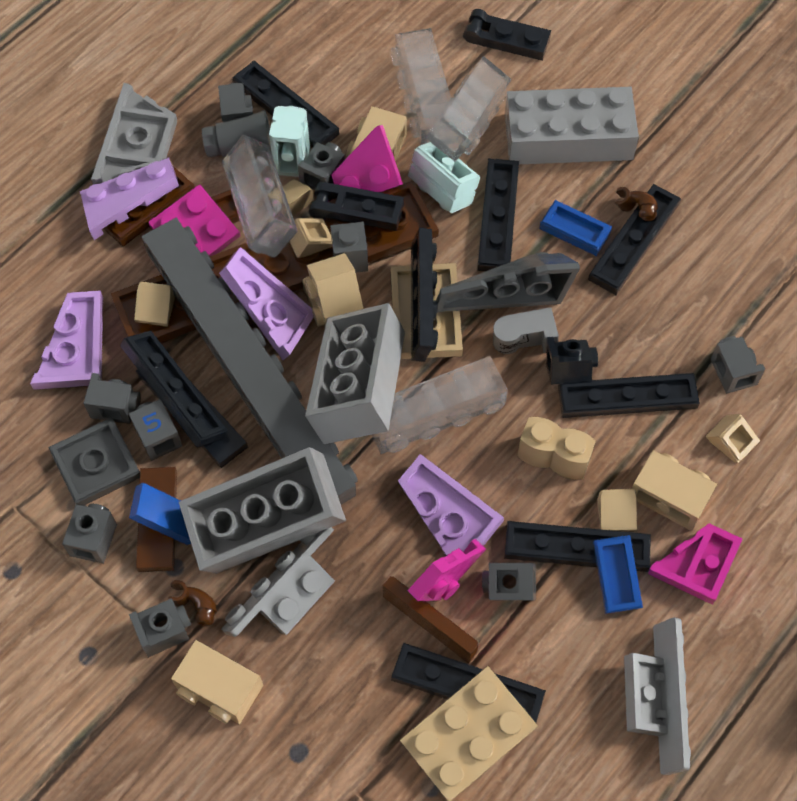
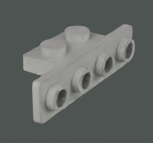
M330 527L303 538L293 552L287 551L275 563L277 569L269 578L264 577L252 587L250 591L252 596L243 606L238 604L225 617L227 623L221 630L226 635L236 637L260 612L281 634L287 635L335 582L311 556L334 529Z
M675 617L654 625V656L637 653L624 656L627 731L659 736L660 773L663 775H672L689 770L691 757L683 652L684 636L682 633V620Z

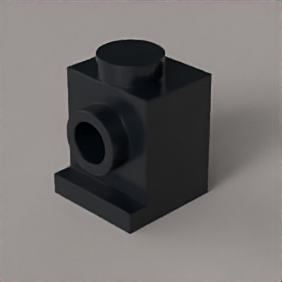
M547 337L546 367L551 385L592 382V370L598 367L597 348L589 347L587 340L570 339L555 342L554 337Z

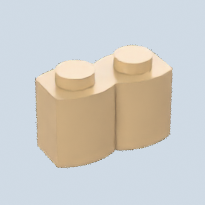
M529 417L520 438L517 456L531 466L539 468L550 467L562 477L580 480L584 478L596 441L582 431L561 429L556 423L548 419Z

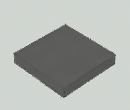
M112 417L48 447L77 505L84 506L140 478V471Z

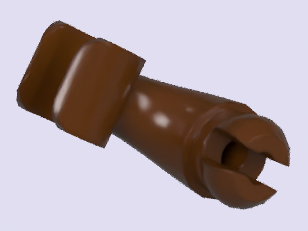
M619 187L616 193L621 198H625L622 201L615 202L622 211L628 212L632 210L637 203L640 209L639 216L643 220L651 221L656 218L658 205L652 195L643 191H630L626 187Z
M174 580L171 582V587L175 590H183V594L179 597L170 596L168 599L172 598L176 607L180 605L185 606L189 601H192L197 611L195 615L196 622L204 626L212 625L215 621L214 616L217 613L213 598L199 588L187 587L183 581Z

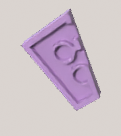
M169 158L152 162L148 166L129 173H123L114 179L94 184L80 191L88 228L94 240L103 235L102 229L115 220L120 224L128 219L127 213L139 205L148 206L179 186Z
M240 247L219 274L281 359L284 360L291 354L313 319L312 308Z
M101 291L67 293L54 324L55 331L49 346H45L41 356L43 360L38 373H34L30 384L33 390L89 386L92 373L99 374L102 380Z
M421 454L398 480L405 494L446 556L458 548L464 551L474 539H477L484 546L504 521L503 516Z

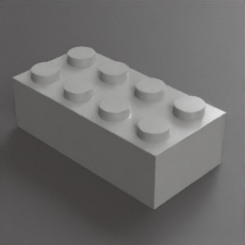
M632 87L507 91L505 124L509 160L519 161V164H545L634 159L639 134Z
M389 303L327 318L305 417L323 444L389 431L405 331Z
M311 447L179 501L199 570L216 574L346 521L324 454Z

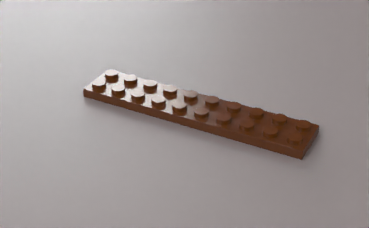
M413 181L380 192L404 197V207L397 231L364 225L368 263L410 248L419 228L432 229V239L439 235V229ZM331 218L323 219L330 234V225L352 223ZM289 226L209 257L214 264L212 271L219 278L221 276L219 273L232 255L241 247L286 287L295 292L303 289L302 280L309 276L307 265L333 257V250L331 247L306 257L297 258L287 237V231L291 227ZM162 275L143 281L167 285ZM139 283L111 293L128 337L151 330L160 343L196 330V327L176 297L167 327L136 323L134 321ZM231 290L229 296L234 304L240 302Z

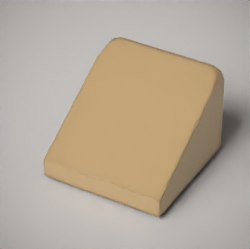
M295 179L269 196V199L288 218H291L314 201L313 190Z
M296 218L287 231V237L297 258L306 257L332 247L331 234L323 218Z
M139 282L134 321L136 323L168 327L175 300L172 287L165 284Z
M741 414L725 416L706 435L710 443L735 463H739L760 442V439Z
M601 490L597 499L600 529L623 532L637 531L636 490Z

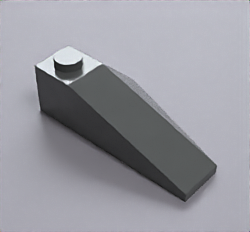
M539 252L534 255H528L441 288L436 299L438 303L437 312L561 304L579 272L580 266L578 262L562 253L548 254L546 252Z

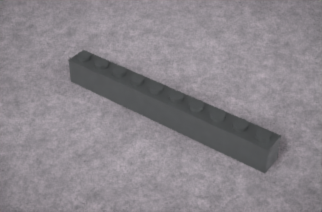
M176 217L141 236L148 256L167 285L172 287L175 297L281 459L308 447L323 453L340 504L342 505L355 497V483L358 482V479L349 464L342 465L336 456L339 454V450L334 442L323 444L305 417L306 410L299 401L302 399L299 389L293 381L287 383L281 374L284 372L282 364L275 354L269 356L264 348L266 342L257 328L253 330L246 322L249 317L240 302L234 304L229 296L231 294L229 286L221 276L217 278L212 271L214 264L207 252L203 251L200 253L195 246L198 242L189 226L183 228Z

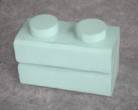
M278 106L274 108L273 123H271L269 133L274 173L283 176L299 177L298 164L300 161L304 162L310 153L307 111L304 108L295 106Z
M437 140L418 146L413 154V163L410 165L408 177L418 184L420 190L433 197L442 209L450 213L470 206L476 193L474 190L478 187L480 176Z

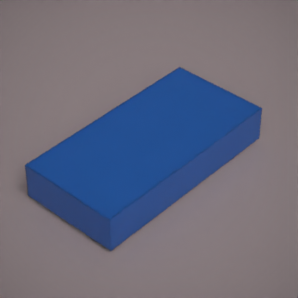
M554 200L540 222L539 229L597 256L610 235L612 226Z
M145 483L137 485L134 491L129 519L186 545L191 544L179 505L181 500Z
M630 535L594 540L593 546L605 614L643 608Z

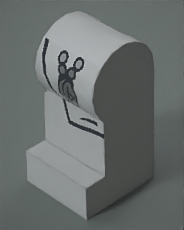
M551 307L500 317L493 327V346L498 352L503 354H512L519 348L542 345L543 353H545L547 337H554L555 342H558L559 338Z

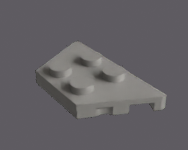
M123 83L91 178L93 185L114 179L123 173H129L148 166L152 162L166 159L178 122L176 114L165 107L158 106L156 101L147 95L143 98L133 91L131 85Z

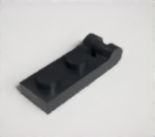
M481 9L472 10L469 17L470 24L466 26L463 33V38L467 42L543 61L550 41L551 30L490 16Z
M319 182L314 192L316 200L311 202L308 213L313 218H331L352 223L364 222V225L397 231L404 207V197ZM334 199L336 203H329L328 201Z

